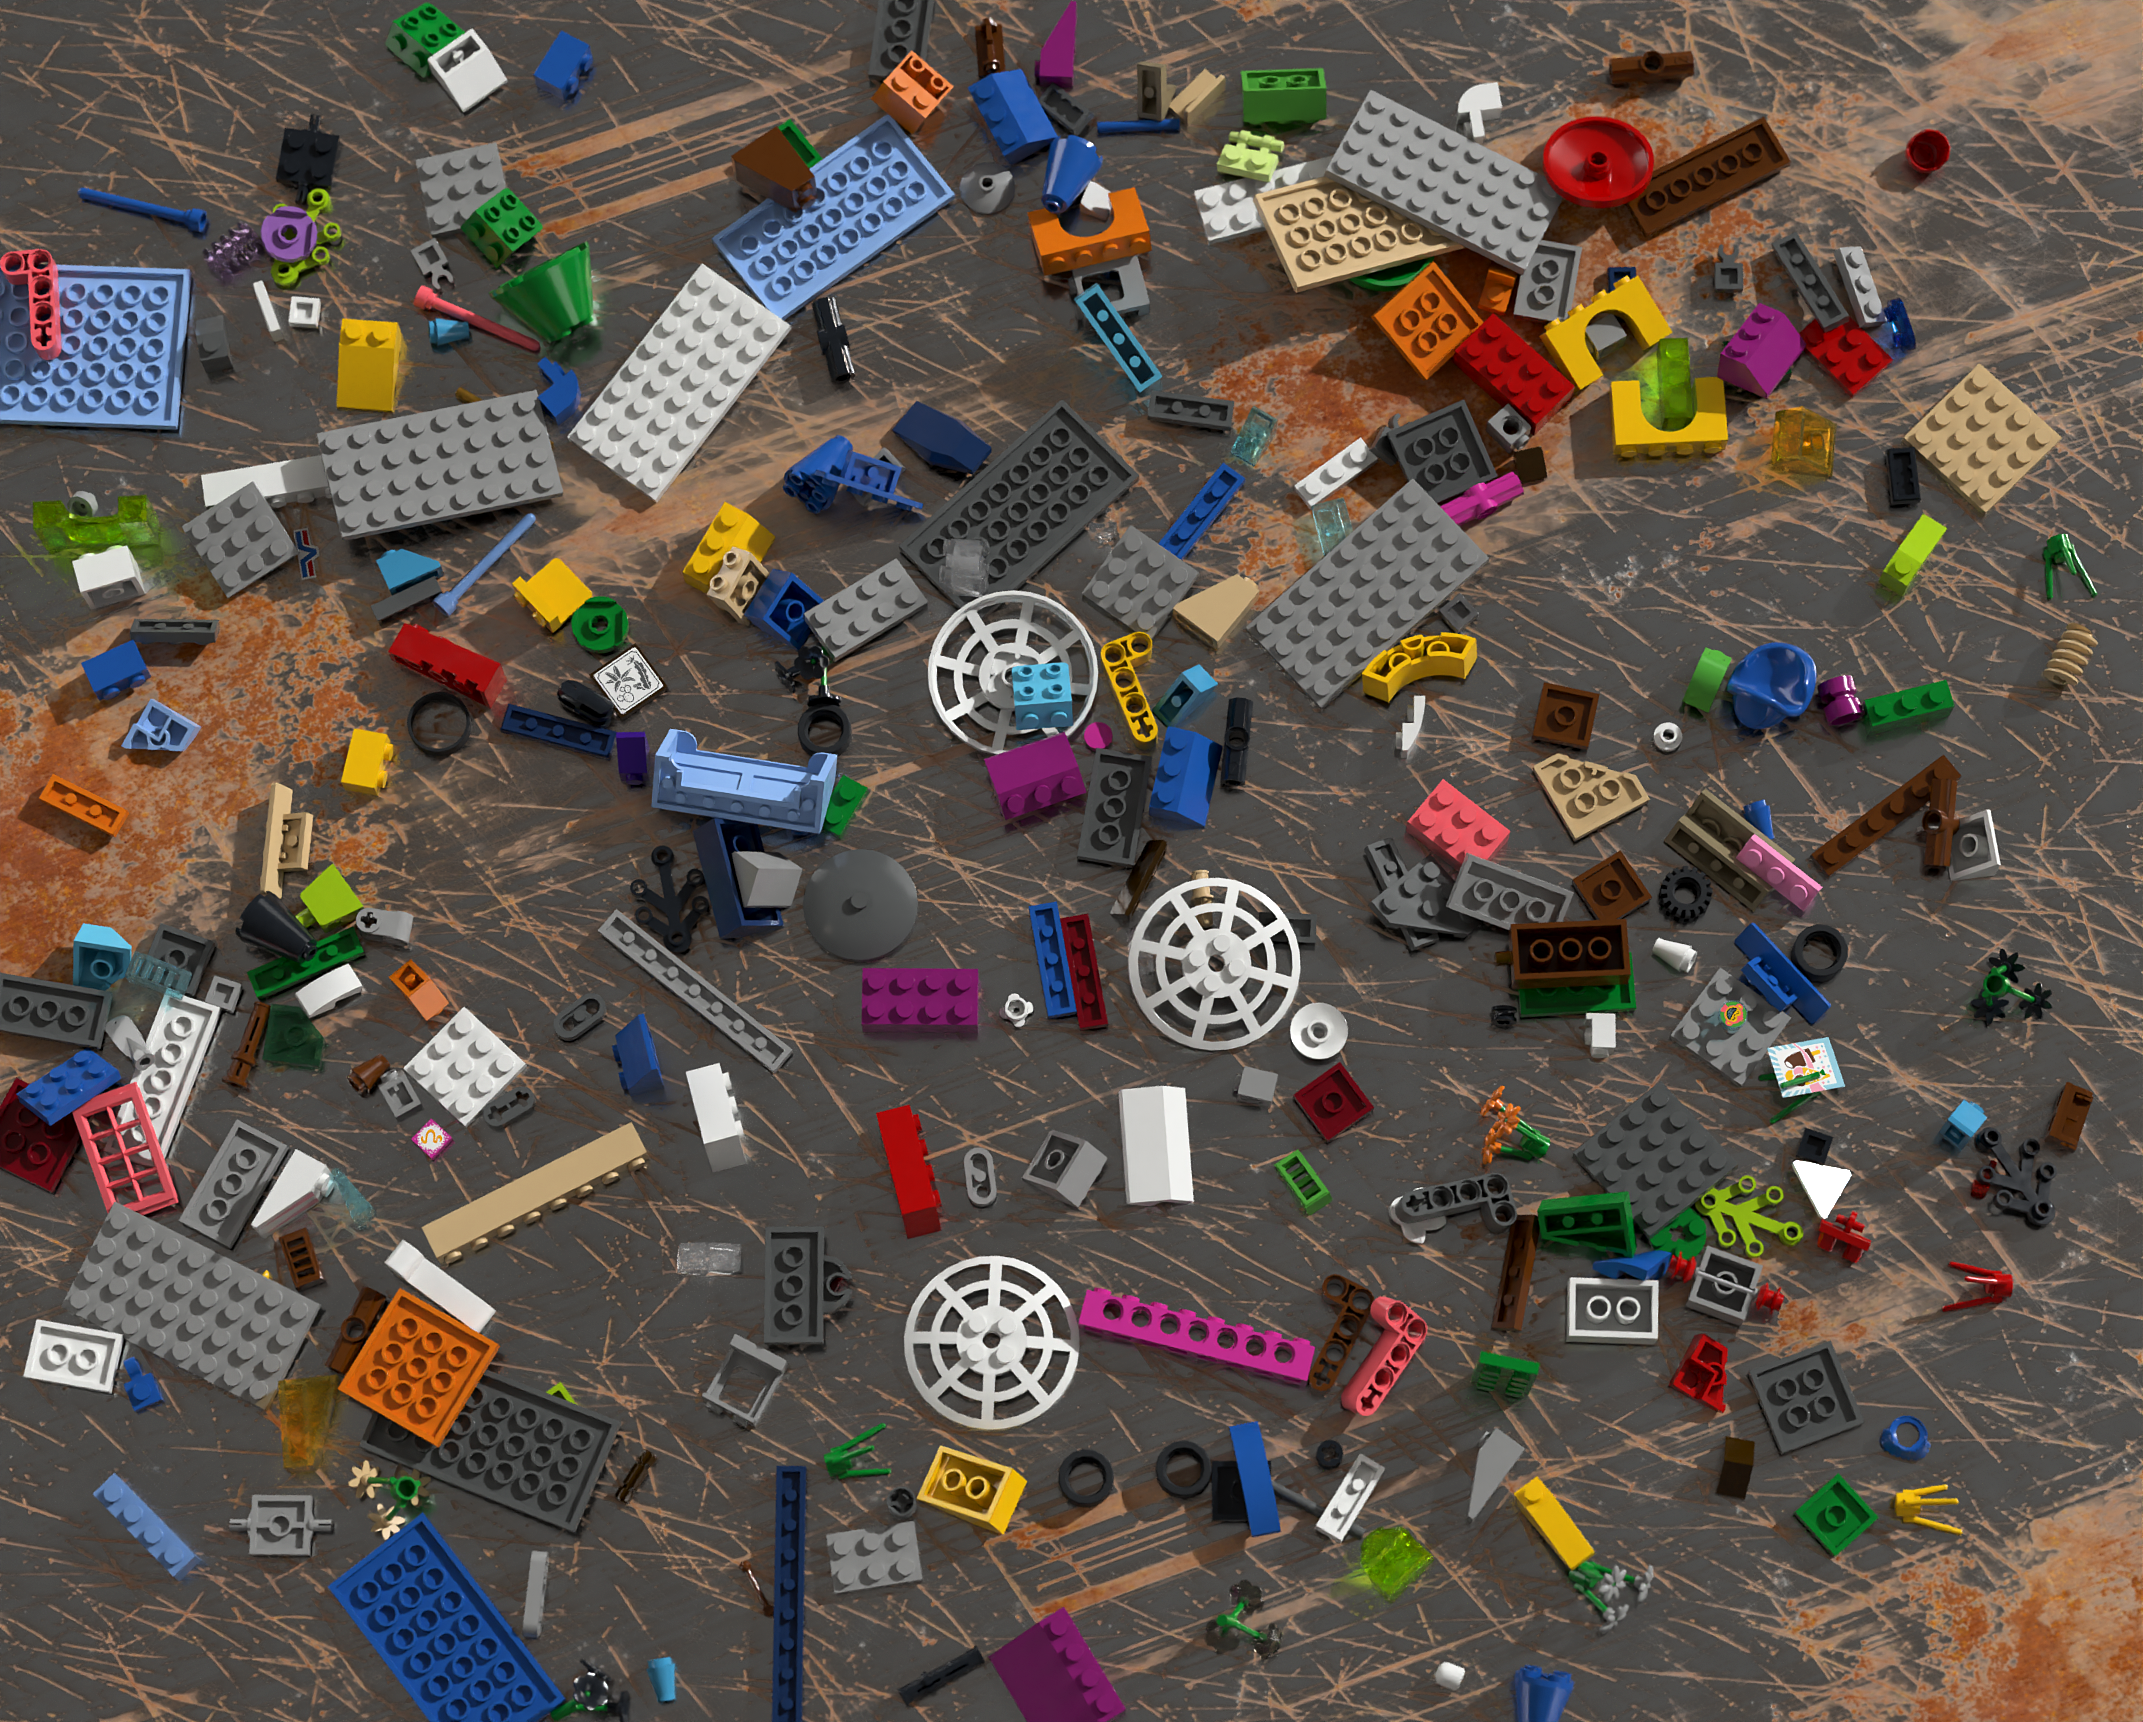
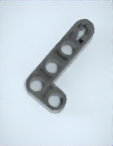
M1490 1173L1409 1191L1395 1206L1397 1218L1404 1223H1414L1481 1208L1486 1227L1494 1233L1504 1232L1516 1220L1517 1210L1506 1177L1499 1173ZM1487 1184H1493L1498 1190V1195L1492 1194L1488 1190ZM1460 1190H1466L1470 1194L1471 1200L1463 1199L1460 1195ZM1433 1196L1440 1197L1444 1202V1206H1437L1433 1201ZM1418 1206L1415 1211L1410 1207ZM1495 1211L1502 1212L1506 1217V1222L1499 1221L1495 1216Z

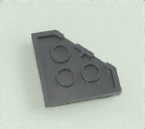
M1431 854L1368 904L1369 908L1383 924L1390 928L1406 927L1413 928L1417 932L1431 934L1440 932L1453 934V937L1465 938L1484 922L1446 907L1455 881Z

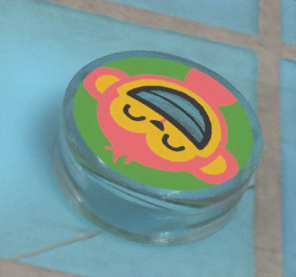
M1736 1000L1725 1002L1718 1012L1720 1025L1730 1031L1742 1028L1748 1018L1746 1007Z

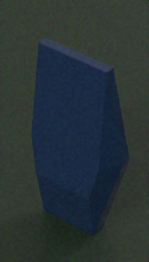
M918 401L913 404L892 429L894 434L929 464L969 474H974L992 452V448L963 421Z

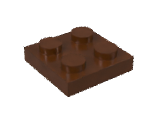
M1544 682L1532 739L1588 750L1600 694Z
M1621 850L1572 880V884L1596 920L1621 919L1652 899V896Z

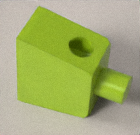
M331 864L300 893L299 896L307 908L296 914L295 917L305 928L317 922L324 933H328L356 920L357 914L365 908L335 865Z

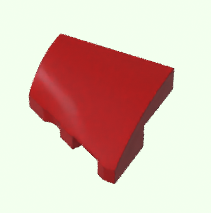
M1705 1333L1695 1335L1669 1386L1716 1412L1724 1413L1726 1404H1723V1385H1727V1374L1724 1367L1728 1358V1348Z

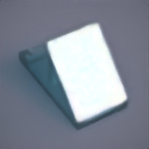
M1253 406L1230 453L1254 467L1277 434L1278 420Z

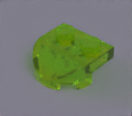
M1400 1526L1387 1529L1379 1527L1369 1533L1361 1545L1360 1562L1369 1579L1391 1600L1400 1594L1434 1561L1433 1556L1412 1537L1410 1532Z

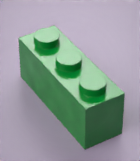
M1947 680L1866 699L1862 704L1864 712L1862 719L1867 736L1948 717L1955 705Z

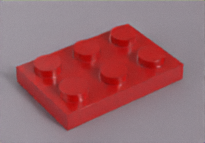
M1850 316L1849 322L1826 333L1823 332L1816 319L1799 332V335L1806 343L1803 351L1851 398L1857 395L1893 361V358L1860 328Z

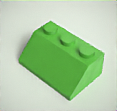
M1323 68L1241 71L1244 122H1249L1253 125H1261L1266 121L1289 124L1295 120L1316 123L1327 119L1326 83Z

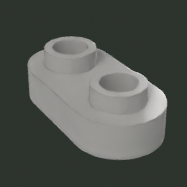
M973 1148L967 1152L964 1158L968 1197L974 1205L985 1207L993 1203L997 1195L993 1159L986 1149ZM976 1160H982L984 1166L977 1169L973 1166V1163ZM985 1188L988 1191L987 1195L984 1197L978 1196V1189Z

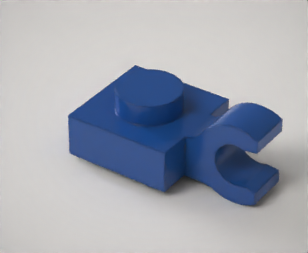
M134 1356L124 1360L123 1363L131 1381L123 1385L134 1411L138 1412L163 1401L153 1374L150 1372L143 1375L139 1362Z

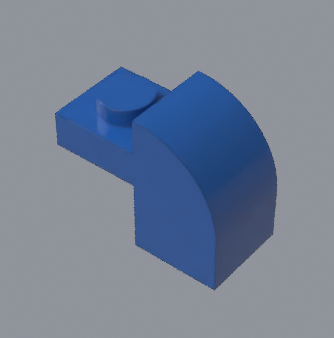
M544 357L537 363L539 373L551 386L537 398L540 401L541 408L559 426L577 410L581 400V391L573 370L565 374L557 362L551 363Z

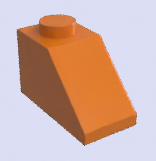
M411 959L389 976L393 984L426 1021L431 1017L439 1015L443 1008L449 1004L434 982Z

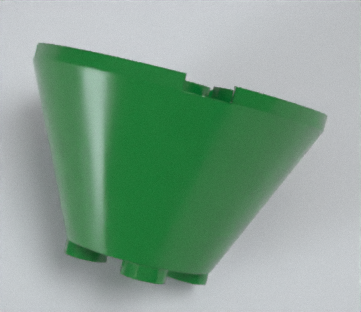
M585 241L509 280L488 294L491 299L544 340L547 339L549 343L559 340L571 333L570 327L573 331L595 320L593 317L590 246Z

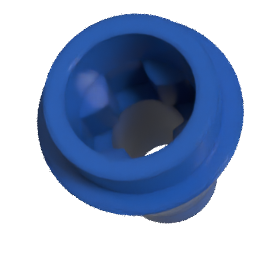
M1765 799L1743 806L1745 813L1742 815L1745 820L1769 839H1775L1772 829L1770 805H1766Z

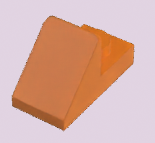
M1492 260L1478 309L1504 316L1518 273Z

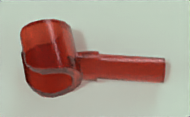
M1991 1160L1988 1166L1995 1170L1997 1162ZM1985 1172L1983 1177L1990 1179L1989 1174ZM1974 1179L1970 1195L1978 1198L1986 1197L1990 1184L1981 1185Z

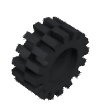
M1683 866L1682 869L1679 870L1677 867L1673 869L1672 873L1669 872L1666 875L1659 890L1660 905L1663 904V911L1670 913L1669 917L1674 919L1676 916L1679 918L1678 921L1683 922L1684 919H1688L1689 922L1693 921L1695 917H1701L1703 912H1706L1712 899L1713 888H1710V879H1705L1706 874L1703 871L1698 873V868L1693 867L1690 870L1688 866ZM1681 884H1689L1696 890L1697 897L1692 903H1681L1675 897V889Z

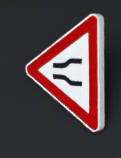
M1802 1161L1793 1162L1792 1167L1820 1219H1825L1851 1176L1850 1171Z

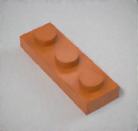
M52 774L39 797L41 802L115 838L129 815L126 809Z

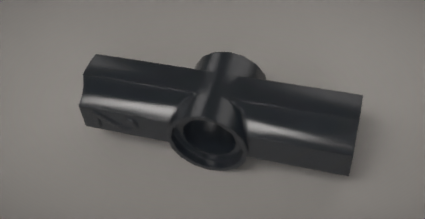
M820 298L812 303V308L818 327L817 335L821 351L826 357L832 382H847L855 377V372L849 353L850 345L844 324H841L835 298Z
M1236 697L1228 701L1220 783L1228 786L1245 785L1253 701L1247 698ZM1234 737H1239L1245 743L1235 747L1229 741Z

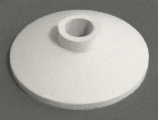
M1312 1003L1304 1006L1295 1014L1290 1026V1036L1293 1045L1301 1054L1311 1059L1322 1060L1333 1057L1344 1047L1348 1036V1026L1342 1013L1335 1007L1326 1003ZM1316 1029H1320L1324 1032V1036L1316 1038L1313 1032Z

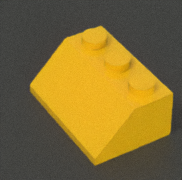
M724 502L682 572L684 581L688 585L707 594L710 588V580L719 573L723 564V556L732 547L751 552L761 563L776 537L752 516Z

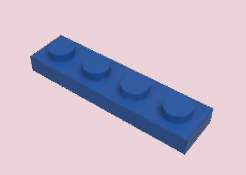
M1222 463L1158 544L1183 561L1243 486L1245 478L1225 463Z
M1057 901L1029 906L1048 1019L1077 1014Z

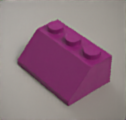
M1759 303L1721 352L1717 377L1767 399L1805 349L1806 343L1784 313Z
M1065 732L984 759L1000 812L1005 820L1086 793L1079 766Z

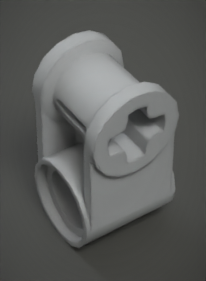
M365 908L357 914L356 925L364 939L406 946L409 944L414 916L402 911ZM370 920H374L375 924H371L370 928H366L365 924H369Z

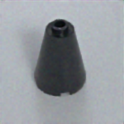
M266 891V896L257 895L242 912L239 919L243 921L241 929L236 926V937L244 943L297 963L312 960L317 953V940L276 894Z

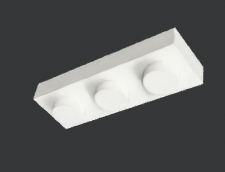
M1360 437L1294 485V490L1309 509L1312 510L1376 464L1378 458L1369 451L1370 448Z
M1360 1453L1315 1529L1341 1544L1386 1468Z

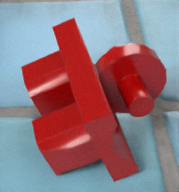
M1852 1210L1849 1218L1838 1214L1835 1222L1844 1225V1228L1822 1219L1819 1225L1820 1234L1817 1247L1832 1252L1836 1240H1842L1847 1243L1842 1257L1857 1263L1864 1250L1868 1252L1871 1240L1851 1232V1229L1862 1233L1865 1227L1864 1224L1855 1221L1858 1213Z

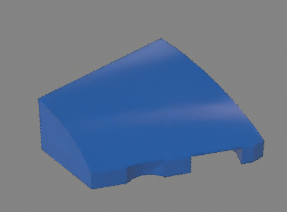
M1655 1250L1635 1254L1633 1258L1619 1257L1596 1261L1592 1269L1615 1280L1624 1273L1643 1281L1647 1279L1657 1280L1666 1273L1671 1253Z

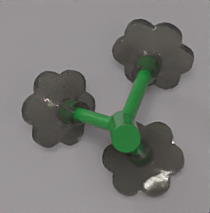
M1241 1580L1239 1584L1232 1585L1229 1590L1232 1596L1231 1604L1235 1608L1230 1616L1221 1614L1217 1617V1621H1209L1206 1625L1208 1633L1204 1639L1207 1645L1214 1646L1216 1652L1225 1653L1228 1649L1233 1650L1238 1647V1636L1242 1631L1252 1636L1253 1640L1257 1642L1255 1653L1259 1654L1262 1659L1267 1660L1271 1654L1279 1651L1283 1630L1279 1629L1275 1623H1270L1266 1629L1261 1631H1254L1238 1623L1237 1616L1241 1611L1251 1615L1255 1610H1261L1264 1606V1600L1261 1598L1263 1595L1262 1589L1258 1586H1252L1248 1580Z

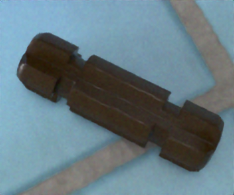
M644 1449L638 1457L639 1462L634 1463L623 1481V1487L620 1486L615 1493V1498L623 1504L627 1505L634 1497L633 1492H637L649 1473L648 1468H652L657 1460L656 1455L649 1450Z

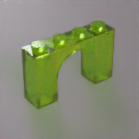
M147 495L119 496L118 513L104 517H85L72 514L67 511L61 500L33 502V529L46 551L112 547L116 545L159 544L158 516Z

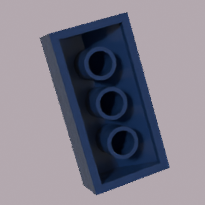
M714 818L693 830L719 937L742 938L784 926L779 908H744L731 853L765 852L758 824Z

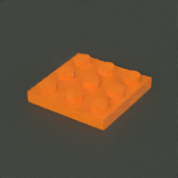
M1435 262L1429 263L1371 316L1423 381L1432 376L1454 356L1455 350L1483 323Z

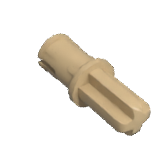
M1196 870L1190 873L1192 881L1208 878L1209 875L1207 870ZM1210 887L1193 889L1191 902L1194 903V907L1211 903L1213 900V895L1210 894ZM1212 912L1195 916L1202 928L1213 925Z

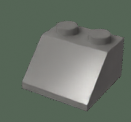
M1051 1129L1022 1176V1179L1061 1202L1079 1207L1108 1158L1086 1140Z

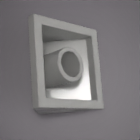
M779 852L731 853L744 908H788L792 905L802 868Z

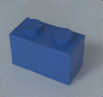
M560 31L533 74L536 86L565 101L568 94H572L576 90L581 73L583 71L586 72L592 64L593 57L590 45Z
M134 640L81 663L99 701L102 699H113L120 694V691L129 687H139L146 682V679L151 678Z

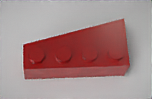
M910 1104L876 1113L907 1239L941 1231L937 1208L942 1207L938 1190L932 1191L930 1182L935 1181L932 1165H925L924 1157L929 1155L925 1139L919 1140L917 1132L922 1131L918 1114L912 1115Z

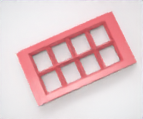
M137 1082L95 1096L72 1111L107 1213H109L113 1203L116 1202L112 1189L132 1182L138 1200L123 1206L141 1215L178 1203V1196ZM132 1101L138 1119L117 1125L112 1108ZM107 1110L112 1128L92 1135L86 1117ZM140 1125L146 1143L126 1150L120 1132ZM115 1134L121 1152L101 1159L95 1141ZM149 1149L154 1167L134 1173L129 1156ZM123 1158L129 1176L109 1183L103 1165ZM157 1173L163 1191L143 1197L137 1180Z

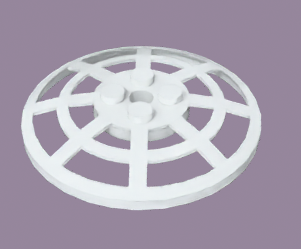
M1014 590L981 596L955 612L941 628L934 641L928 665L929 691L934 707L948 729L965 744L991 755L1009 751L1003 749L1007 734H1026L1038 729L1016 730V726H1009L1012 711H1015L1013 684L1006 681L1005 675L1015 666L1047 664L1059 656L1061 662L1067 663L1069 667L1071 694L1086 696L1083 707L1073 721V726H1069L1063 731L1068 738L1086 718L1097 691L1098 666L1092 641L1083 625L1071 612L1061 604L1045 596ZM998 603H1023L1020 620H1001L985 626L977 613L978 610ZM1034 605L1056 614L1073 631L1058 640L1049 630L1031 622ZM967 618L975 633L963 645L957 660L941 656L942 648L949 635L960 622ZM1003 629H1018L1015 643H1006L1000 646L997 645L991 633ZM1029 631L1043 637L1052 646L1038 654L1034 649L1026 645ZM981 640L989 652L982 661L981 666L965 662L970 651ZM1079 640L1085 649L1088 659L1089 684L1072 683V665L1066 650ZM937 667L954 671V686L960 704L948 711L944 709L939 696L936 676ZM963 674L979 677L982 691L967 699L963 688ZM989 701L992 705L1001 709L998 723L996 724L985 719L975 709ZM968 714L980 726L995 732L992 747L970 738L953 721ZM1055 727L1041 728L1047 737L1059 733Z
M1202 878L1183 883L1167 891L1143 914L1135 928L1130 943L1128 956L1129 980L1133 995L1141 1011L1161 1033L1177 1043L1191 1048L1208 1051L1229 1050L1259 1039L1270 1031L1285 1015L1298 987L1300 952L1295 933L1288 919L1269 897L1254 887L1236 880ZM1201 887H1227L1224 904L1208 903L1190 909L1180 895ZM1239 890L1261 901L1274 913L1277 920L1263 927L1251 914L1236 907ZM1171 901L1179 916L1167 927L1159 943L1143 940L1144 932L1154 915L1166 903ZM1207 912H1222L1219 929L1204 931L1195 916ZM1234 915L1246 921L1255 929L1256 933L1242 941L1240 937L1230 932ZM1185 923L1193 938L1184 949L1169 946V941L1175 931ZM1283 929L1288 937L1292 952L1291 977L1275 973L1276 955L1270 937ZM1262 942L1267 954V970L1251 966L1249 950ZM1139 951L1156 954V974L1162 990L1146 998L1142 990L1139 978ZM1213 955L1220 956L1223 959L1224 966L1219 972L1212 971L1208 966V961ZM1165 957L1181 960L1183 977L1172 984H1169L1167 980ZM1248 977L1264 981L1258 995L1247 1004L1239 989L1242 988ZM1272 984L1288 988L1286 997L1277 1012L1268 1022L1260 1027L1252 1012L1265 1000ZM1190 987L1196 993L1202 995L1199 1012L1186 1006L1178 999L1176 994ZM1230 996L1238 1010L1226 1015H1210L1214 998ZM1168 1000L1180 1013L1196 1020L1192 1037L1183 1035L1171 1028L1156 1014L1153 1008ZM1241 1018L1250 1034L1229 1041L1211 1042L1203 1040L1207 1024H1226Z
M1001 1256L976 1257L948 1267L935 1276L921 1291L911 1308L906 1323L904 1335L905 1358L909 1374L916 1389L924 1400L940 1415L956 1424L971 1429L984 1431L1007 1430L1037 1419L1051 1409L1063 1396L1072 1381L1078 1363L1080 1350L1079 1328L1068 1298L1060 1287L1044 1272L1031 1264L1014 1258ZM990 1264L989 1280L971 1283L956 1292L944 1281L950 1275L965 1268ZM1002 1265L1013 1266L1027 1271L1040 1279L1046 1286L1033 1296L1018 1285L1001 1281ZM936 1289L946 1301L935 1316L931 1332H914L920 1308L928 1295ZM989 1289L988 1305L972 1310L962 1299L972 1292ZM1000 1290L1014 1293L1026 1302L1015 1312H1012L1005 1307L999 1306ZM1054 1294L1060 1301L1067 1316L1071 1340L1053 1338L1051 1323L1042 1304ZM953 1306L964 1319L960 1323L957 1332H940L943 1320ZM1033 1311L1037 1313L1042 1323L1044 1337L1026 1336L1022 1321ZM989 1333H995L1000 1338V1343L995 1348H988L983 1343L984 1337ZM913 1344H930L933 1362L942 1376L930 1389L923 1382L917 1369L913 1354ZM939 1344H957V1350L961 1359L950 1370L946 1368L942 1360ZM1026 1348L1043 1349L1040 1362L1030 1375L1020 1363ZM1052 1350L1070 1352L1064 1375L1056 1388L1048 1396L1037 1381L1048 1367ZM967 1369L983 1375V1392L968 1388L957 1379ZM1012 1371L1022 1382L1009 1390L995 1392V1376L1004 1375ZM951 1386L965 1397L982 1401L981 1419L957 1413L945 1406L937 1398ZM1027 1390L1039 1402L1036 1407L1021 1415L1002 1420H993L994 1402L1013 1399Z

